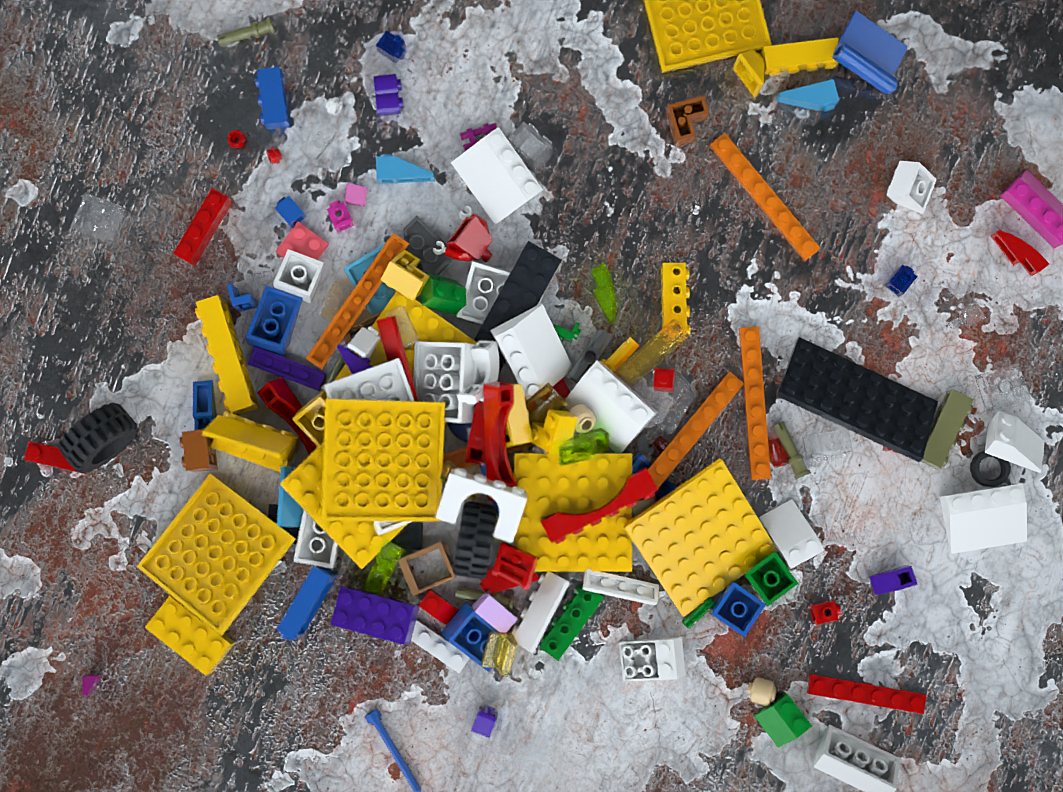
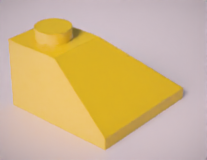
M752 49L738 55L733 70L755 98L764 84V60L759 53Z

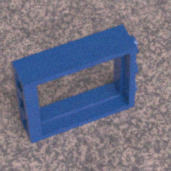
M312 567L277 628V631L281 632L280 636L290 641L304 635L339 574L327 567Z

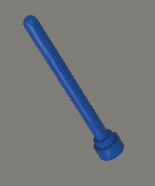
M376 708L365 715V719L368 724L371 723L377 729L414 792H421L418 782L383 726L382 718L380 717L382 714Z

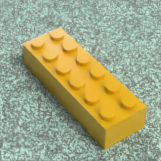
M219 295L197 301L195 313L203 324L201 332L204 338L207 337L209 343L206 345L207 351L214 359L212 367L215 374H218L220 378L218 386L220 391L225 394L224 405L226 410H230V413L239 416L260 409L227 302Z

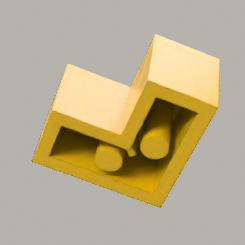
M403 250L389 262L381 281L385 282L388 287L402 293L407 299L414 301L421 294L430 276L416 268L420 259Z
M548 410L545 423L532 422L533 442L531 443L550 454L568 455L578 417L567 411Z

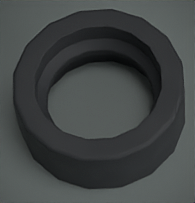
M985 451L979 452L970 463L972 478L982 486L993 487L1001 485L1010 475L1011 466L1009 461L987 454ZM993 457L1000 463L1001 473L996 479L989 480L981 475L979 468L984 458Z

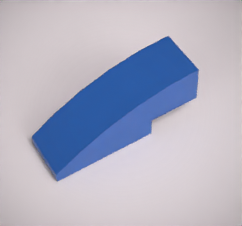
M212 380L193 382L194 430L205 429L216 418L215 394Z

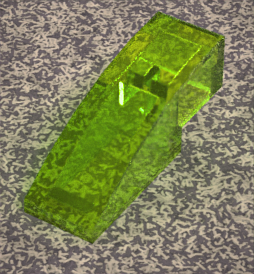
M604 263L591 270V275L598 286L593 291V295L609 325L612 326L615 323L616 297L610 273Z
M602 428L581 433L565 441L559 446V465L594 459L595 453L608 452L609 433Z
M387 540L371 568L364 589L382 596L404 549Z

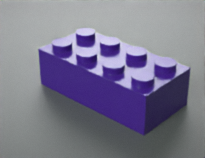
M340 586L330 625L398 644L408 645L411 643L420 607L352 587Z

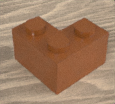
M704 95L667 105L665 112L675 147L693 143L696 137L693 123L707 120L709 110Z
M204 429L182 432V437H180V446L184 450L182 466L186 471L203 472L218 470L216 450L211 448L210 437L202 435Z

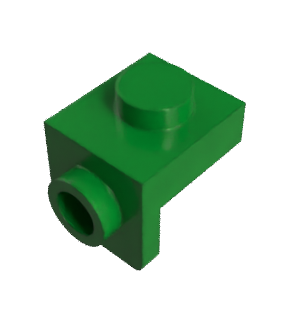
M577 322L572 332L556 324L553 325L561 342L566 340L571 343L573 339L577 340L581 329H579L580 324Z

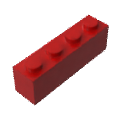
M211 188L173 254L195 267L232 205L231 199Z

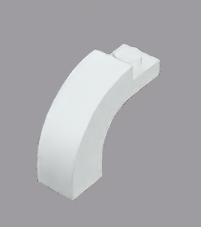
M479 341L470 349L473 359V374L469 384L457 395L459 402L475 404L478 401H483V384L497 381L499 374L497 341Z

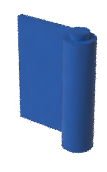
M854 11L832 58L884 94L894 92L897 88V78L894 77V74L908 46L859 12Z

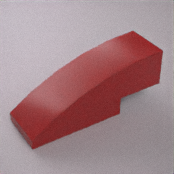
M998 230L991 235V238L1014 266L1021 263L1030 276L1037 274L1049 265L1047 260L1036 249L1022 239L1002 230Z

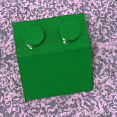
M424 272L430 277L421 292L422 306L455 315L467 305L466 288L459 282Z
M776 551L757 562L744 574L767 607L799 584Z
M785 692L777 696L774 703L771 702L753 715L777 747L797 739L812 727L798 706Z

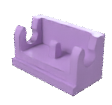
M486 593L472 605L478 615L503 635L518 620L516 616Z

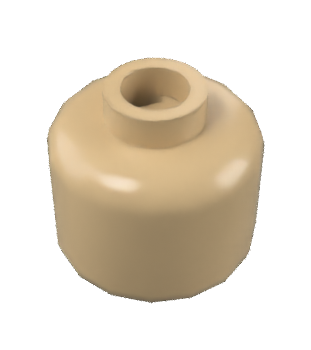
M576 405L569 411V413L578 417L575 428L576 432L586 433L595 426L596 416L586 405Z
M757 677L753 683L749 682L747 694L750 695L753 703L768 706L771 702L774 703L777 687L774 686L773 681Z

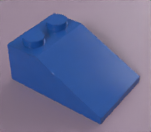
M266 286L246 334L248 345L284 356L292 337L303 298Z
M466 602L441 631V634L449 643L488 672L513 643L509 637L501 634L478 615Z

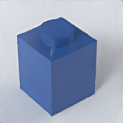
M290 196L283 197L276 203V211L292 229L297 222L300 223L306 218L304 212Z

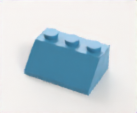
M281 466L280 482L296 467ZM280 485L277 526L300 527L304 509Z

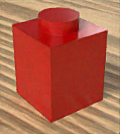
M655 368L654 392L674 393V369Z

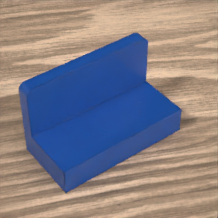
M232 283L227 284L232 306L238 311L242 312L258 307L257 299L251 294L240 296L238 288Z

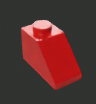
M429 589L418 605L445 625L459 611L457 607L433 589Z

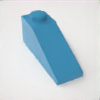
M834 79L779 92L776 97V102L817 111L822 109L824 111L832 110L840 101Z
M381 154V157H376L378 184L435 182L434 173L396 156Z

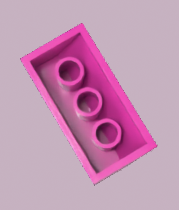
M1025 170L1000 197L1055 249L1063 244V204L1028 170Z

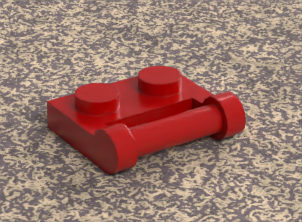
M503 542L501 543L492 575L504 577L521 585V588L528 590L531 586L532 576L539 557ZM503 565L524 574V577L503 569Z

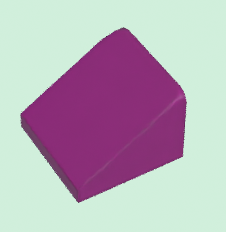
M88 674L82 677L83 696L92 694L103 674Z

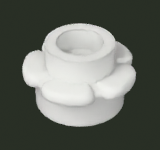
M338 97L330 98L326 103L327 112L337 115L342 108V101Z

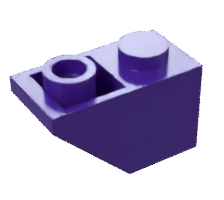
M904 565L869 576L874 595L899 591L918 585L913 568L910 565Z
M488 705L480 706L471 731L490 738L498 717L495 708Z

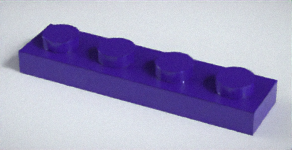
M255 346L247 363L250 366L319 392L326 377V373Z

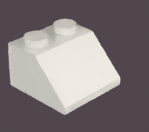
M900 161L895 170L891 185L888 188L887 196L896 204L919 213H924L937 179L920 162Z
M288 249L273 282L274 288L302 297V301L311 304L319 284L324 262Z

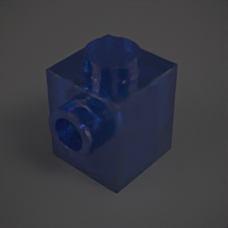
M387 30L376 44L377 51L395 64L399 59L402 60L407 53L405 40L400 35H393Z
M901 265L884 286L900 297L918 276L914 274L915 271L911 267Z

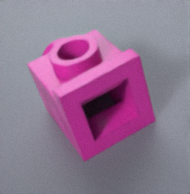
M335 201L329 205L330 208L327 211L337 233L355 225L344 202ZM341 211L342 215L337 217L336 213Z

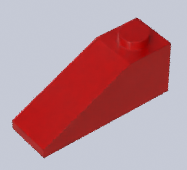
M28 442L24 460L76 472L60 453L58 447L38 442Z

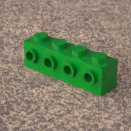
M580 584L573 592L575 596L572 601L567 600L563 605L562 610L564 612L560 617L556 616L550 624L552 626L549 633L544 632L539 641L541 643L539 648L557 661L563 656L604 598L599 593L583 590V585Z

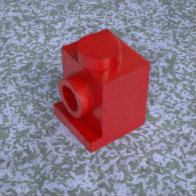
M834 600L809 605L813 624L820 625L839 620L838 616L841 615V609L839 604H835ZM826 609L830 610L829 616L824 614Z

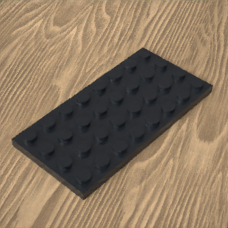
M798 337L776 395L919 463L924 457L938 401L801 337Z

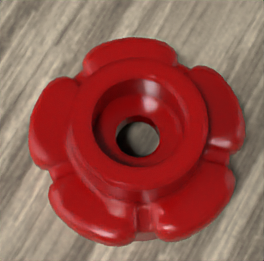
M239 130L231 131L227 136L229 146L241 148L246 141L245 134Z
M271 146V149L266 150L268 159L271 164H279L282 159L281 152L278 148L275 149L274 146Z

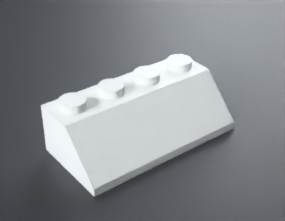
M304 510L294 561L334 568L339 546Z
M553 572L542 573L538 580V583L541 584L538 591L533 590L529 598L532 601L529 608L525 607L520 615V618L523 619L519 626L515 625L511 633L514 636L512 641L531 653H534L570 583Z
M828 725L816 752L814 768L865 792H895L901 758L832 725Z

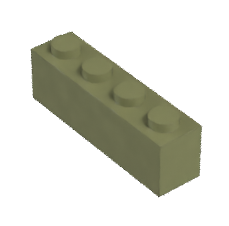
M954 389L946 392L933 419L922 463L934 469H940L947 464L949 459L947 455L950 449L952 450L957 443L955 438L958 432L960 433L965 426L963 421L966 415L968 416L973 409L971 404L974 399Z

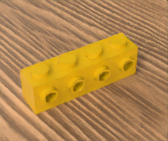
M662 263L661 265L662 341H685L687 336H690V325H687V317H690V306H687L686 298L690 296V289L686 287V279H689V268H686V263Z

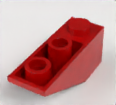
M478 401L475 406L465 462L483 466L486 463L484 401Z

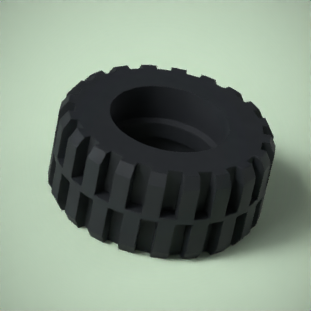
M105 404L83 416L81 420H78L74 423L75 425L67 430V433L62 436V440L59 441V451L76 472H91L108 463L125 450L137 436L138 425L120 404Z
M472 501L464 503L453 565V573L455 575L481 580L486 578L497 516V508L494 505Z

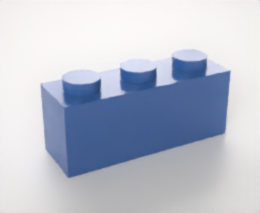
M280 67L257 70L258 76L255 77L256 87L260 89V95H257L259 106H262L263 113H260L261 123L268 130L290 127L282 70Z

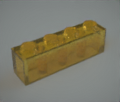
M674 318L616 370L633 387L683 343L690 334Z

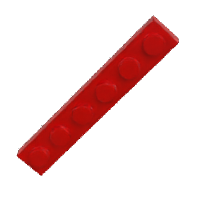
M809 674L807 694L919 714H924L927 696L923 693Z

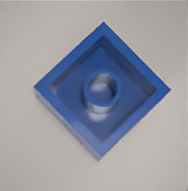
M731 581L709 614L745 637L766 604Z

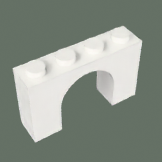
M452 468L436 518L455 524L463 500L473 493H486L497 501L500 508V516L493 537L512 543L528 493L519 487H508L501 481L495 480L492 482L486 480L487 478L483 475L475 474L474 476L468 474L464 469Z

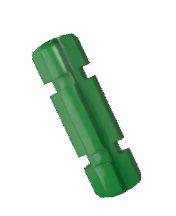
M710 597L694 609L689 617L687 616L683 619L682 623L688 629L694 625L695 621L698 622L708 612V609L715 605V602Z

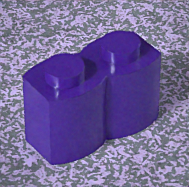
M396 74L374 76L378 116L401 114V109H404L403 97L399 98V91L402 90L401 79H397Z

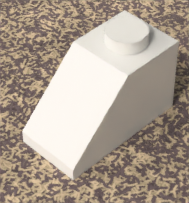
M369 326L368 329L362 327L347 347L361 356L369 358L380 342L381 337L377 336L379 332Z

